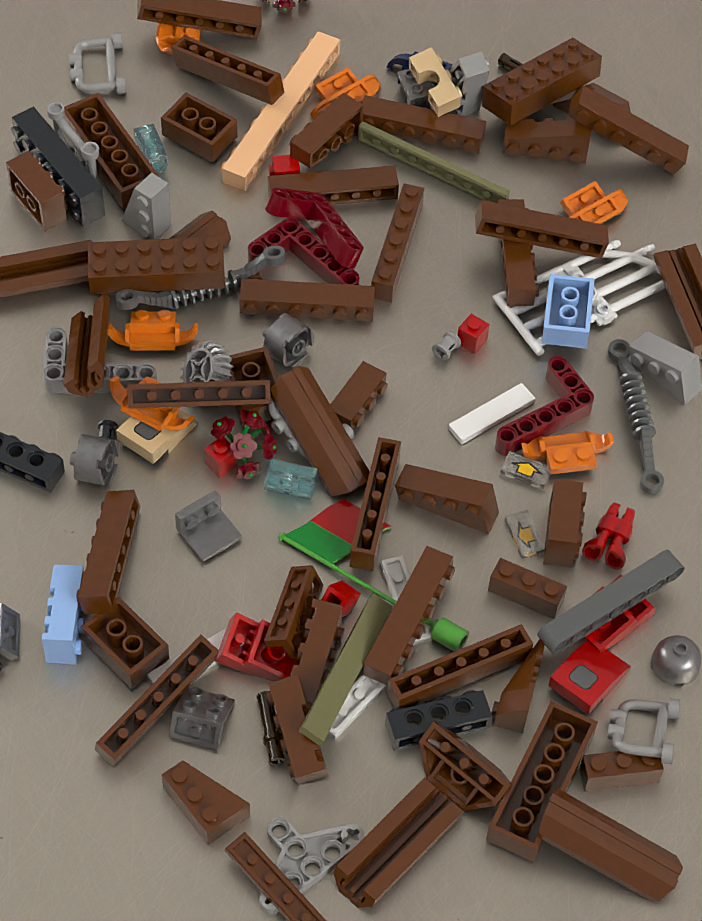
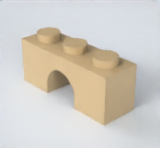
M431 47L409 57V69L418 84L425 81H433L437 84L436 87L428 90V101L436 115L440 117L460 107L462 93L459 87L454 86L452 83V76L449 70L443 68L440 55L438 53L435 54Z

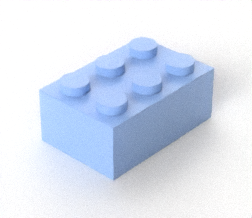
M550 274L542 344L587 349L594 278Z

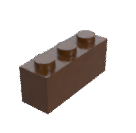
M365 361L360 364L330 404L342 424L349 425L352 430L361 425L364 414L367 410L371 411L373 409L376 398L379 395H383L387 389L386 372Z
M500 558L490 576L488 591L552 619L556 618L564 602L567 590L566 585L503 558Z
M620 751L583 755L579 770L584 792L659 783L664 771L663 763H661L662 759L626 754Z

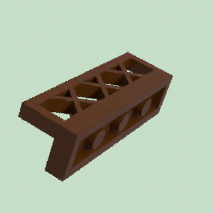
M313 565L293 566L290 568L264 640L267 647L283 646L291 659H297L300 643L304 642L307 619H312L311 606L313 599H319L323 588V583Z

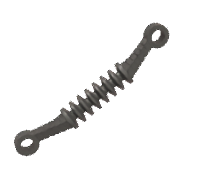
M280 246L267 247L262 254L245 267L233 271L229 270L227 272L228 278L225 277V288L177 290L178 293H175V291L152 293L124 289L115 296L117 307L122 310H131L138 306L139 303H146L176 310L179 308V301L186 307L187 299L192 304H195L196 296L200 302L204 301V294H206L208 299H212V291H214L217 297L221 295L220 289L225 294H229V286L236 292L241 287V278L247 279L255 275L266 265L279 266L283 264L286 260L285 250Z
M616 339L609 344L608 356L618 364L623 374L619 380L622 385V392L624 393L623 397L626 401L625 405L628 408L627 413L631 429L633 430V438L639 441L642 449L644 473L640 479V487L645 493L657 494L663 487L664 477L655 470L652 437L655 436L656 430L651 419L652 414L649 411L650 406L646 397L644 383L642 382V374L637 372L631 362H629L630 344L625 340ZM615 348H621V349H623L625 352H624V353H617V352L614 351V349H615ZM654 479L658 484L650 485L646 480Z

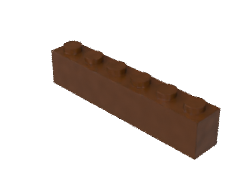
M138 0L137 19L254 39H257L262 26L261 7L222 0Z
M185 35L171 47L177 67L267 104L273 105L285 93L281 74Z
M584 86L572 97L568 112L570 118L673 175L686 164L689 145Z
M364 95L361 103L363 104V122L391 135L469 152H480L485 136L486 121L451 113L438 117L432 109Z
M395 165L268 176V195L270 196L273 188H284L319 193L325 196L331 205L398 199L399 182Z
M403 183L371 281V286H375V299L388 302L393 300L423 206L424 187Z
M498 199L499 204L528 209L525 208L524 199ZM499 238L507 306H534L535 297H539V283H535L537 281V268H533L535 265V253H531L533 245Z
M481 200L475 215L476 234L600 259H602L609 244L607 225L485 200Z
M241 278L240 313L281 316L287 313L292 317L373 321L375 286Z
M270 380L127 384L128 409L271 404Z
M378 437L352 542L349 567L369 571L374 570L399 464L401 441Z
M134 489L107 491L105 500L101 503L100 518L96 521V533L91 539V551L87 554L86 569L82 572L81 587L77 590L76 594L77 602L81 604L85 614L114 612L141 507Z
M426 546L363 664L364 676L388 686V679L402 674L404 669L402 664L405 659L409 660L414 651L413 643L416 639L421 638L425 629L423 624L426 619H431L435 610V601L437 599L440 600L444 594L446 580L450 581L454 575L453 556Z
M520 624L388 679L387 695L394 708H408L419 702H427L524 661L533 649V642L523 625Z
M200 635L96 742L95 751L114 767L217 659L219 650L204 636Z

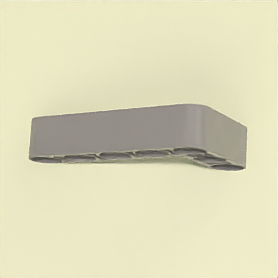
M52 327L46 332L43 375L45 387L50 393H69L64 387L68 343L66 331L61 327ZM105 363L103 387L93 393H111L110 380L116 375L120 377V383L125 389L127 384H138L147 376L157 380L156 368L147 363Z

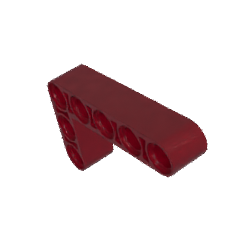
M284 188L272 189L265 206L267 213L276 217L307 220L340 265L349 269L356 268L364 247L325 196L309 191Z
M287 218L248 245V263L262 254L267 247L280 246L284 248L285 253L290 250L326 283L359 285V274L354 269L340 265L325 244L296 219Z
M553 356L550 358L546 371L547 382L560 398L499 428L495 449L500 455H511L522 449L521 443L528 444L540 436H549L590 415L594 394L564 357Z

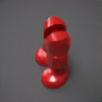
M615 502L610 505L606 514L599 520L595 529L597 537L584 544L582 554L591 561H597L603 555L607 540L612 539V543L605 554V563L612 569H621L626 563V556L622 545L630 541L633 532L632 525L635 518V510L627 507L625 514L619 519L617 517L621 505Z

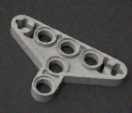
M279 817L272 819L267 827L269 840L280 851L275 865L288 879H295L299 882L298 890L302 894L331 872L364 838L363 829L356 824H348L300 835L286 819ZM281 825L287 831L283 836L278 837L272 833L273 827ZM350 833L352 836L357 834V841L355 842L353 839L346 843L347 850H345L342 844L348 840V834ZM293 844H298L302 846L303 852L295 856L289 853L288 848ZM330 847H334L339 850L340 855L335 859H331L326 856L325 851ZM310 863H315L320 867V871L317 874L311 875L306 872L305 867ZM261 892L260 907L262 911L269 915L277 914L279 912L272 903L267 905V897Z

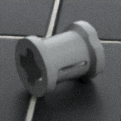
M446 331L443 339L432 346V351L437 358L446 361L450 357V353L454 349L459 348L461 340L453 332Z

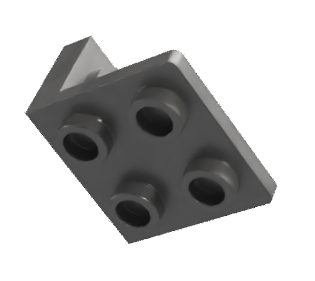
M410 69L398 71V78L407 95V104L433 110L428 101V90L436 87L437 84L433 81H425L418 84Z
M216 490L175 513L176 529L201 561H206L242 539L240 532L221 510V497Z
M0 603V654L9 660L19 658L20 614Z
M189 687L173 710L169 737L218 750L221 743L223 726L234 706L235 699L229 698L224 694L207 692L198 687Z

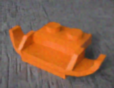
M158 23L155 42H157L162 52L174 57L171 47L184 35L199 41L201 30Z
M349 67L315 85L314 90L323 101L314 107L310 115L315 119L320 111H324L335 98H338L343 93L362 103L364 95L375 96L381 83L374 74L358 80Z
M594 181L563 198L560 204L569 215V218L602 224L614 216L620 215L629 199L622 189L606 196L597 182Z
M139 310L131 312L130 323H126L125 331H118L113 327L112 323H109L108 335L114 342L130 347V351L175 350L176 346L185 345L195 338L198 331V323H193V327L187 331H180V323H176V312L161 310L159 312Z
M117 375L110 380V391L114 400L121 406L120 410L158 431H161L163 428L174 431L181 430L190 425L195 419L192 415L188 419L178 417L179 408L181 407L128 409L127 388L125 389L121 385L120 377ZM147 376L138 384H151L159 382L156 379Z
M584 431L546 437L540 436L528 444L521 443L526 459L531 461L547 460L551 475L596 469L595 454L602 453L612 447L614 439L612 432L600 435L595 432Z

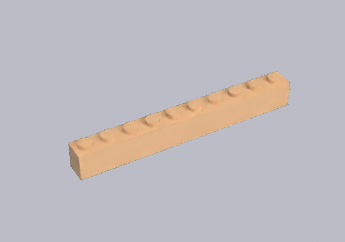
M318 31L314 38L309 40L305 51H301L296 64H292L289 74L286 78H282L285 93L273 105L267 104L262 107L258 118L252 121L249 131L243 134L240 144L233 148L228 161L223 162L221 166L223 183L242 191L247 190L315 91V85L321 82L339 56L340 39Z

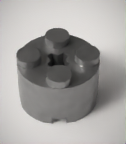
M287 313L282 314L272 326H267L263 331V337L265 338L263 347H267L270 357L286 367L292 368L299 365L308 355L306 352L308 346H312L314 343L313 330Z
M81 434L76 452L73 451L70 456V465L74 466V479L104 486L105 484H110L118 465L113 464L114 457H119L117 441Z

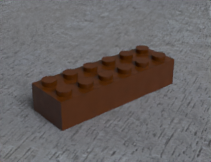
M572 37L485 84L482 92V107L511 126L598 78L601 72L602 55Z
M99 93L65 106V116L63 117L84 143L95 142L99 147V157L96 159L98 176L121 208H127L134 188L151 173L159 177L158 173Z
M223 236L88 242L90 294L118 293L124 289L153 292L225 288Z
M553 701L550 702L511 781L512 786L504 795L488 827L487 841L534 862L544 841L538 838V832L551 795L557 788L567 793L581 764L582 757L585 755L593 739L598 724L597 721Z

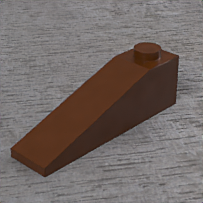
M540 639L502 691L500 701H494L491 714L495 717V727L519 733L524 732L545 644Z

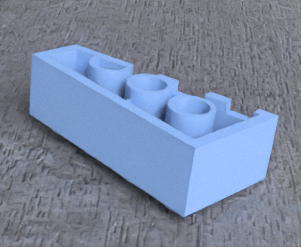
M81 565L53 566L50 595L53 598H48V616H45V633L42 634L46 663L76 664L77 655L82 653V640H79V633H82L81 626L84 624V618H81L83 609L81 604H78L76 598L77 590L81 587V577L84 571Z

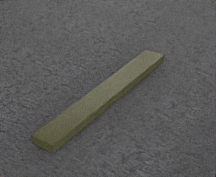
M363 121L359 125L358 141L482 200L498 203V199H509L510 191Z
M375 593L369 596L299 730L300 733L319 746L325 741L393 607Z

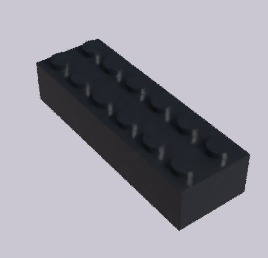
M33 106L13 116L11 130L15 137L13 144L16 151L22 154L29 151L34 158L37 157L43 169L51 173L55 183L63 187L66 193L64 201L72 218L75 221L78 220L84 227L105 216L102 186Z

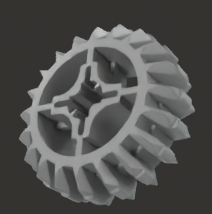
M212 341L198 342L197 346H192V352H187L188 357L186 360H183L185 364L181 368L183 375L180 378L183 382L229 381V377L232 376L230 370L233 368L230 364L232 358L228 356L229 351L224 346H221V344Z

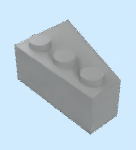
M482 51L459 58L449 70L452 76V83L454 86H458L462 93L460 107L455 109L456 115L463 116L480 110L483 86L487 83L489 75V62L483 56Z
M153 173L148 175L134 188L121 221L137 230L143 237L158 239L171 227L169 183Z
M648 331L629 345L631 363L684 405L702 391L698 355Z

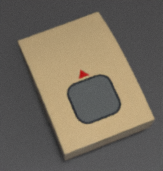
M179 409L178 417L182 419L190 417V415ZM131 416L116 430L117 441L154 464L165 452L169 454L198 424V421L194 419L190 425L181 430L174 431L163 428L161 431H158Z

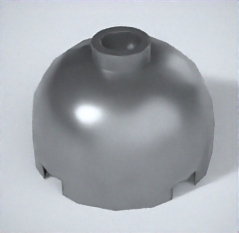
M674 635L666 637L658 643L652 654V669L661 681L669 685L675 686V683L687 685L695 680L700 672L702 661L700 649L691 639L685 636Z

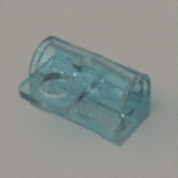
M154 124L133 129L136 145L158 174L165 171L168 166L167 153Z
M271 458L265 478L264 490L311 500L317 483V468Z

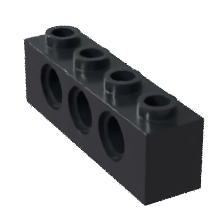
M0 432V471L51 493L65 472L63 459L56 453H48L41 450L35 444H27L20 441L16 436H9Z
M470 690L459 696H444L438 701L429 703L419 702L412 707H397L387 712L385 725L393 751L419 745L420 739L433 721L456 735L490 728L492 714L484 690ZM464 710L467 712V714L462 715L459 714L457 711ZM433 716H441L443 719L435 720ZM415 721L419 725L411 726L408 722Z

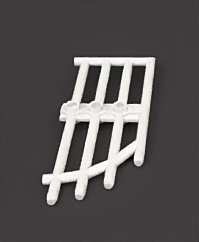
M619 240L611 241L602 257L617 259L584 274L578 266L595 259V257L581 255L537 275V281H535V283L541 284L549 280L550 274L596 279L631 262L645 266L599 289L594 287L590 324L596 322L598 326L606 325L617 318L616 311L666 288L663 280L610 305L606 302L603 296L654 272L660 274L655 261L644 257L646 254L655 251L654 244L647 245L634 252L616 251L614 249L621 246ZM505 291L492 296L493 300L537 356L544 353L542 346L546 344H542V337L535 339L530 330L544 324L545 314L524 324L517 315L547 302L548 292L535 297L534 306H515L513 308L507 306Z

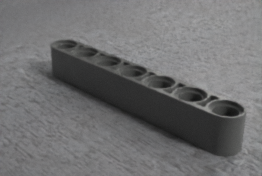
M664 550L548 622L538 631L537 636L552 654H558L677 579L684 572L685 567L670 550Z

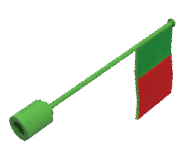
M345 499L338 501L324 509L303 526L287 534H279V541L282 542L284 540L393 605L396 604V600L334 565V563L350 555L361 510L356 505ZM384 523L383 531L390 529L392 526ZM444 617L440 620L436 619L434 622L428 619L424 622L431 626V638L454 652L462 649L468 639L469 631Z

